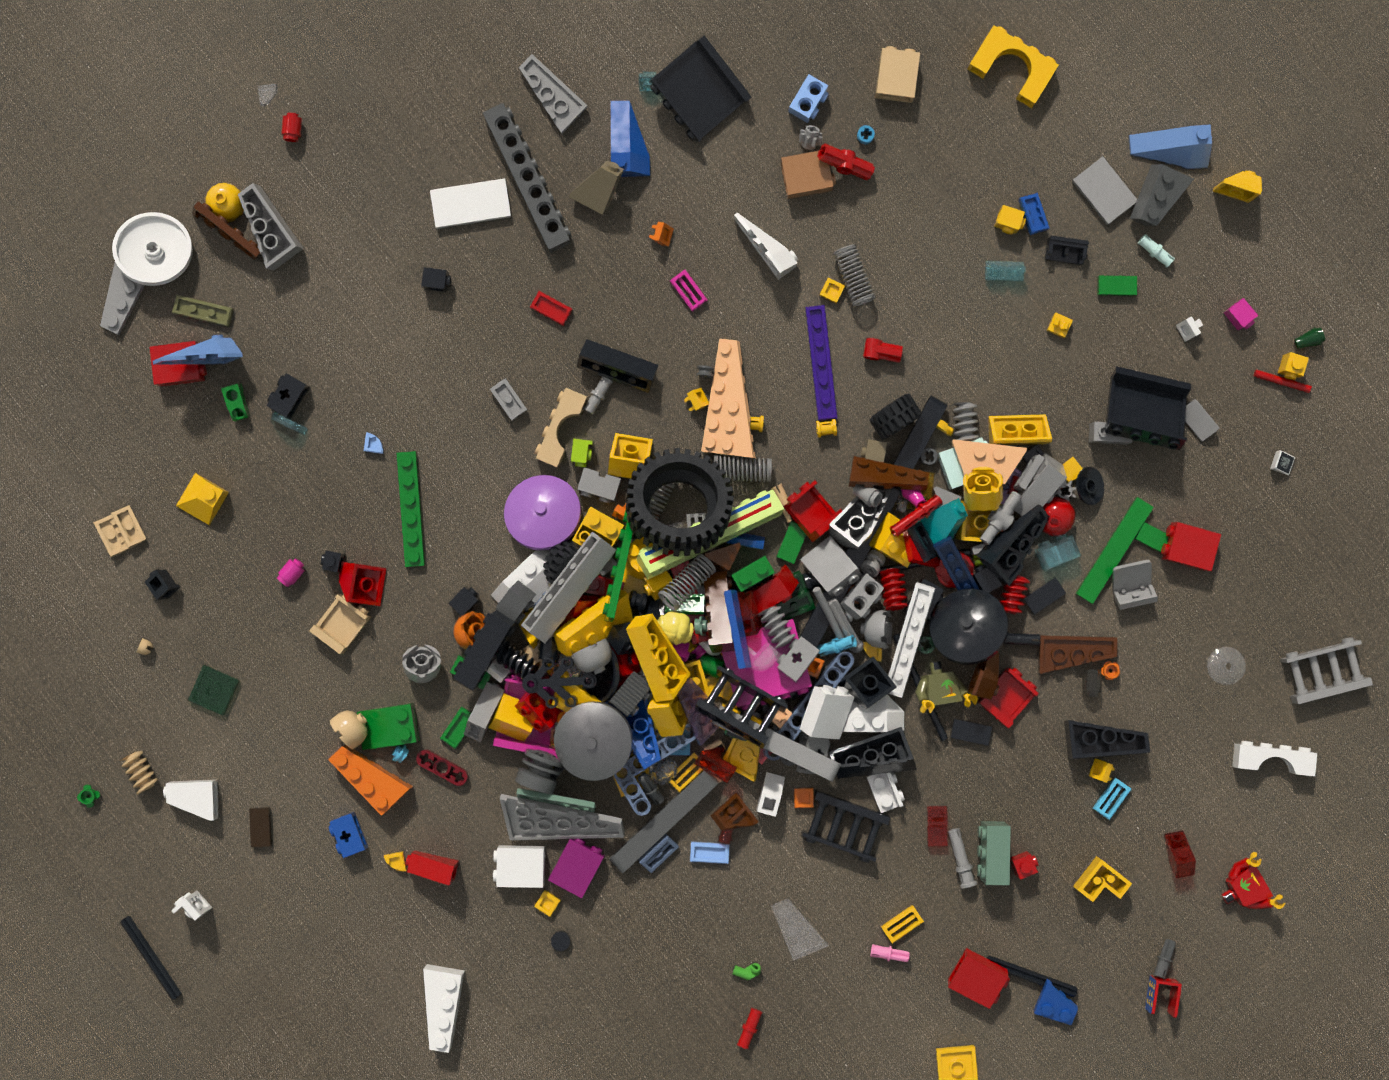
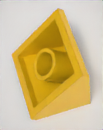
M504 693L488 728L514 739L525 741L532 732L533 726L515 707L519 699Z

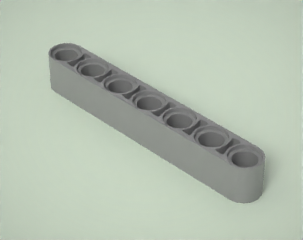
M720 705L718 709L722 710L725 707ZM734 711L731 712L732 717L737 720L743 717ZM712 720L711 723H713V724H715V725H717V726H719V727H721V728H723V729H725V730H727V731H729V732H731V733H733V734H736V733L730 731L729 729L723 727L722 725H720V724H718V723H716L715 721ZM749 720L748 724L751 728L756 730L760 727V724ZM766 730V736L769 738L764 749L833 782L841 766L840 763L775 731Z

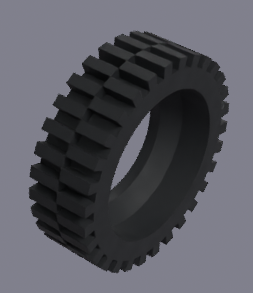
M674 448V454H670L669 449L663 451V456H660L659 452L654 453L653 460L648 456L644 461V465L640 463L637 466V471H633L628 483L626 513L628 523L631 522V530H636V537L639 540L644 537L643 544L647 547L650 543H653L652 550L657 552L659 547L663 548L662 554L668 555L669 550L674 551L673 556H679L680 551H684V556H690L691 550H694L695 554L700 553L701 546L704 550L709 549L711 543L715 545L718 542V538L724 535L731 516L734 496H732L733 488L730 486L731 481L729 477L725 478L726 472L723 468L718 471L719 464L716 461L712 465L710 464L711 458L706 455L704 459H701V452L696 451L695 455H690L691 449H685V454L680 453V448ZM670 483L688 484L696 488L705 498L707 515L701 524L693 527L675 528L667 526L656 520L650 512V500L653 494L660 487Z

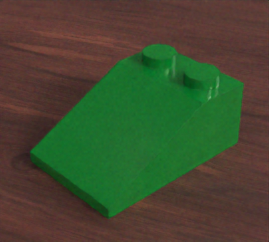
M414 703L357 712V715L361 713L367 720V723H365L367 726V736L361 743L362 750L420 741Z

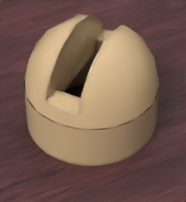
M142 638L137 653L148 655L151 651L147 648H153V644Z

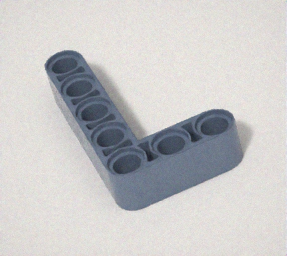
M686 723L685 728L691 727L694 731L692 737L686 738L682 734L679 736L662 737L657 740L658 748L661 751V760L694 741L698 735L697 728L692 724ZM671 737L677 739V745L673 748L667 746V740ZM632 755L623 766V768L627 769V775L620 778L615 774L614 778L634 812L644 816L649 813L651 805L635 776L646 769L642 767L636 768L633 765L636 757ZM630 784L636 785L637 792L635 794H628L626 792L627 786ZM638 802H646L647 808L644 811L637 810L636 805Z

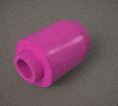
M296 558L294 560L289 559L278 572L277 579L287 587L291 584L294 585L305 571L303 569L304 564Z

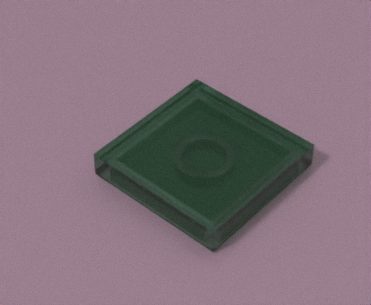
M203 665L188 701L218 714L225 715L240 680L212 667Z

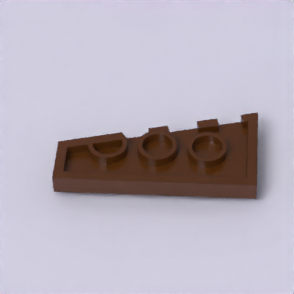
M198 201L194 205L192 215L195 218L202 217L206 226L211 229L216 227L220 236L228 241L234 240L233 244L235 247L253 260L257 259L260 251L254 241L246 240L243 237L244 234L239 229L231 228L228 225V221L221 215L216 216L212 212L213 209L206 203L201 204Z
M1040 635L1038 674L1117 657V637Z

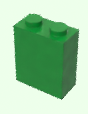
M763 556L732 574L731 577L739 592H742L775 572L766 556Z

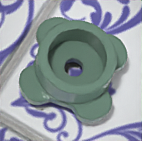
M700 616L694 621L695 633L701 636H705L706 632H708V620H705L704 616Z

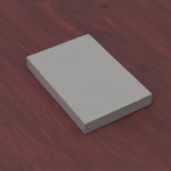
M1103 156L1072 180L1106 225L1110 224L1137 202V198Z

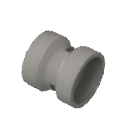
M870 550L866 560L861 565L862 572L864 574L867 573L871 577H876L880 572V567L886 561L885 556L879 551Z

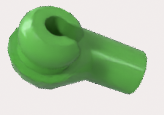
M753 963L746 968L735 965L732 975L751 980L760 974L761 966L758 963Z

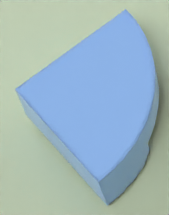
M366 432L364 452L384 454V448L379 438Z

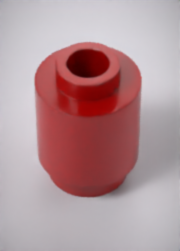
M289 112L283 116L281 135L284 141L298 142L301 137L302 118L298 117L299 114Z

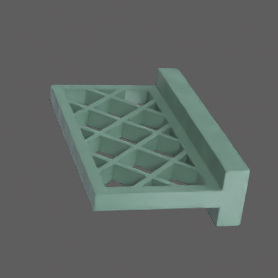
M517 788L516 795L519 798L595 813V802Z

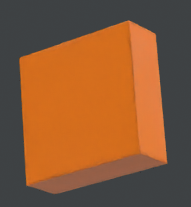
M794 788V808H814L813 788Z

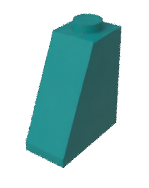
M958 498L930 513L929 517H924L920 521L923 523L933 544L949 536L953 539L968 514L965 506Z

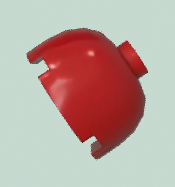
M1054 497L1050 503H1046L1043 506V509L1050 516L1043 529L1044 533L1050 536H1061L1072 528L1075 522V510L1068 500Z

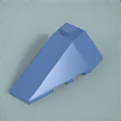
M1211 125L1187 126L1129 135L1130 155L1162 161L1169 165L1182 166L1185 169L1208 168L1212 148Z
M213 335L209 340L160 357L153 361V365L226 364L243 357L232 338H224L223 335Z

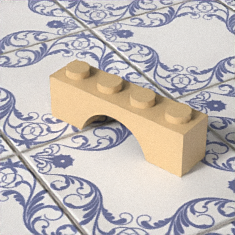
M565 388L564 392H560L557 398L559 402L558 407L552 410L549 418L552 420L550 426H546L542 437L545 438L542 444H538L535 450L537 460L559 469L566 452L558 440L559 427L567 418L581 416L583 407H585L588 400L587 396Z

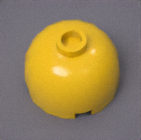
M218 183L207 192L205 203L213 209L212 212L216 216L221 215L228 222H233L244 212L238 196L241 191L234 185Z

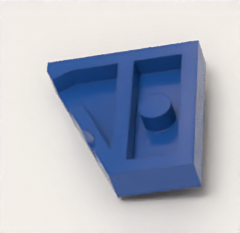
M1046 979L1035 1005L1034 1014L1072 1025L1078 1011L1077 1005L1071 999H1068L1061 990H1057L1050 980Z

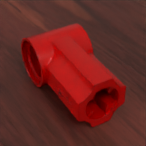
M866 338L863 358L900 363L903 346L883 343L882 340L875 338Z

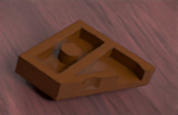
M737 792L710 815L721 831L754 826L759 822Z

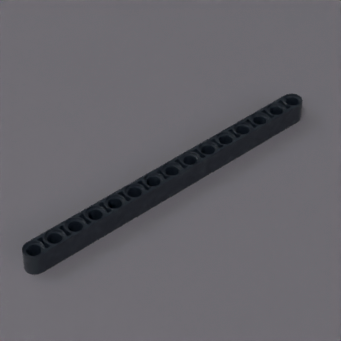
M932 395L929 397L921 411V416L915 422L893 465L914 469L948 404ZM899 486L893 487L872 535L859 549L848 547L845 551L846 555L858 569L871 548L869 543L887 512L890 513L901 493ZM851 584L845 587L844 591L840 595L833 597L838 600L839 604L843 600ZM824 590L823 595L828 602L832 598ZM819 602L799 638L802 636L816 648L829 626V622Z

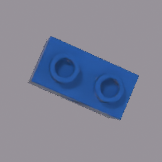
M355 811L329 822V831L332 837L335 836L337 841V852L339 855L342 854L343 858L368 848ZM350 833L351 836L344 838L343 834Z

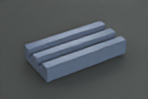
M665 834L638 861L652 873L679 846L672 838Z

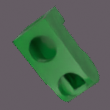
M242 383L221 388L232 420L236 422L249 418L250 414L243 394Z

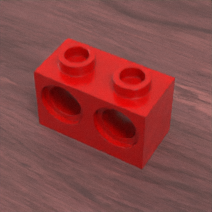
M526 692L515 704L519 713L540 733L551 729L556 723L558 715L562 712L557 707L553 709L548 708L546 701L537 693Z

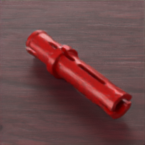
M934 495L927 502L920 503L913 512L889 527L891 533L897 538L924 517H929L931 512L943 505L941 498L938 495Z

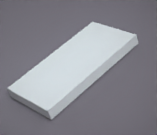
M505 178L430 190L436 229L511 217Z

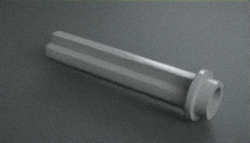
M832 598L827 603L844 636L854 635L857 641V646L849 648V650L853 651V653H858L863 649V641L857 637L838 600Z

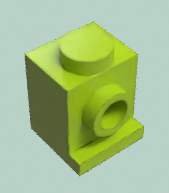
M573 439L571 462L575 463V467L586 468L587 461H591L592 449H589V446H593V441Z

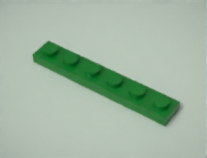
M399 452L396 454L405 567L425 566L417 452Z
M626 510L622 522H626L625 528L620 530L618 539L621 540V546L616 548L614 557L618 560L616 566L613 565L610 577H613V583L608 585L606 593L610 597L608 603L604 604L602 612L605 615L604 621L612 622L615 617L633 534L630 528L631 522L628 523Z

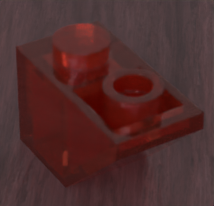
M753 591L737 593L745 636L757 635L762 628L760 616H758L759 613Z
M1184 831L1164 834L1169 863L1175 878L1195 875L1196 860Z

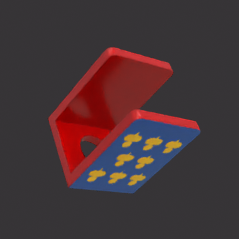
M1150 975L1145 1009L1149 1013L1155 1014L1159 984L1170 985L1167 1012L1172 1017L1177 1018L1182 984L1176 979H1164L1159 976Z

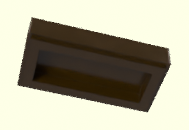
M270 807L250 808L251 847L272 846Z

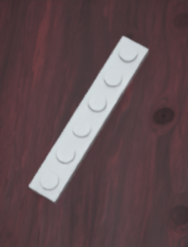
M917 582L913 591L888 675L897 686L889 694L900 698L904 695L936 589L934 587Z

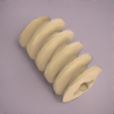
M143 751L134 752L119 760H125L122 768L129 767L125 772L126 775L133 774L129 781H136L133 788H140L136 793L137 795L155 786L154 783L158 780L157 778H150L154 774V771L147 772L150 764L143 765L147 758H140Z

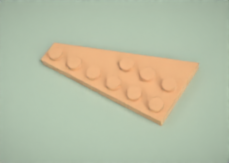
M719 339L701 452L756 459L752 445L753 435L750 431L751 420L748 398L744 387L745 377L742 373L740 342L737 340Z

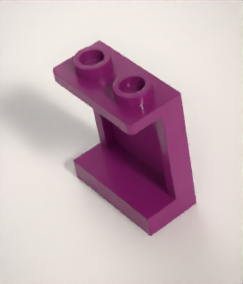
M569 839L548 881L582 898L605 855L602 853V849L594 845L592 847L586 845V841L583 839Z

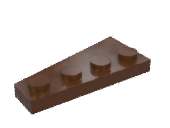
M854 456L848 487H855L856 484L864 485V488H873V485H880L884 489H892L894 486H899L902 490L926 491L929 472Z

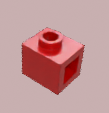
M1025 851L1010 858L1015 875L1020 880L1038 873L1036 868L1039 866L1037 859L1034 855L1031 856L1029 852Z

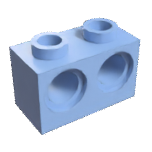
M808 74L789 106L788 112L806 123L811 118L814 120L819 112L818 105L820 102L824 103L829 95L827 92L828 85ZM816 88L820 93L813 95L810 93V90ZM806 104L810 107V110L802 111L800 106Z

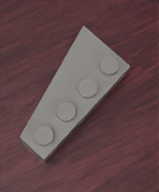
M252 183L238 194L245 215L249 219L252 233L257 240L258 249L265 261L266 269L276 270L304 249L261 186Z

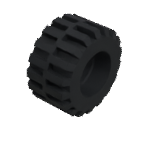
M904 394L874 414L869 421L880 438L885 440L918 419L922 412L911 395Z
M571 541L569 543L562 542V545L557 544L554 550L551 549L549 551L550 555H547L545 558L547 562L543 564L545 568L543 572L547 576V581L553 584L581 547L579 544Z

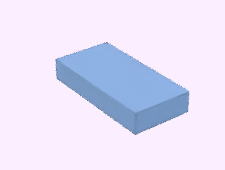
M691 841L690 862L729 864L730 844Z

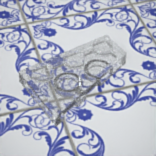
M789 898L771 905L793 961L829 946Z

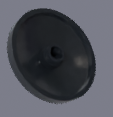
M962 589L949 594L936 606L930 620V634L937 650L948 660L963 665L979 664L995 656L1003 647L1009 630L1007 614L1002 604L993 595L978 589Z

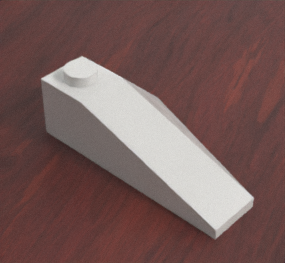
M739 213L734 215L736 223L778 280L797 267L798 258L792 250L789 252L785 246Z

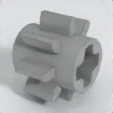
M809 125L806 126L805 130H800L799 142L802 143V147L813 150L816 148V145L821 146L823 137L822 133H819L818 127Z
M1073 480L1065 483L1062 487L1068 486L1070 494L1063 495V491L1059 488L1054 494H1058L1061 498H1066L1068 501H1070V496L1076 497V494L1073 493L1076 487L1071 485Z

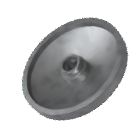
M590 701L574 706L562 716L555 730L554 747L559 761L567 771L584 780L598 781L615 775L627 763L632 752L633 736L630 725L621 712L609 704Z

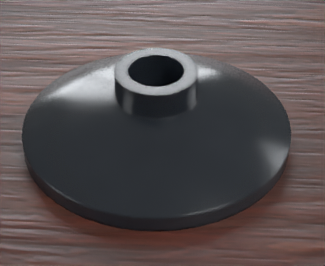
M1094 467L1083 468L1076 480L1077 493L1085 504H1097L1104 494L1103 478Z

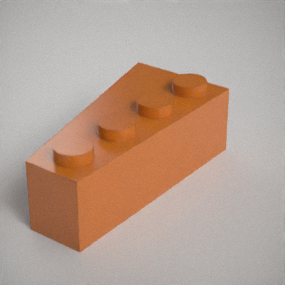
M347 745L342 746L328 759L381 816L413 787Z

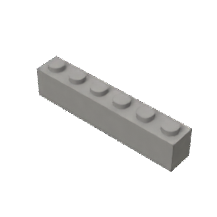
M592 532L521 626L543 643H546L553 636L557 627L565 620L570 610L577 604L583 593L588 590L589 585L600 574L605 564L612 558L616 549Z

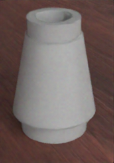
M856 484L853 488V494L869 507H877L880 504L882 493L878 489L864 488V485Z

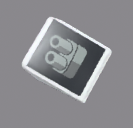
M1281 450L1276 451L1270 469L1289 475L1295 457Z

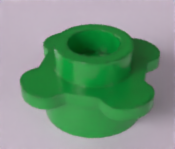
M85 785L80 794L77 795V800L88 808L93 807L95 800L100 798V792L92 789L91 785Z

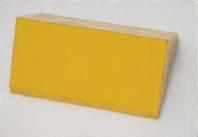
M1046 415L989 416L988 418L989 444L1040 445L1052 442Z

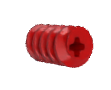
M898 568L886 569L880 572V576L883 577L881 584L884 587L883 592H885L882 595V598L885 599L883 605L886 607L885 610L888 611L901 610L908 607L907 603H902L903 600L907 599V596L901 595L906 592V589L900 587L906 584L905 581H900L901 578L905 577V574L899 573L900 569Z
M1018 575L1010 585L1003 586V589L1008 591V593H1002L1001 596L1006 600L999 602L1004 606L1003 608L1006 613L1013 615L1022 613L1018 606H1024L1020 599L1026 598V595L1022 591H1028L1024 584L1030 583L1023 576Z

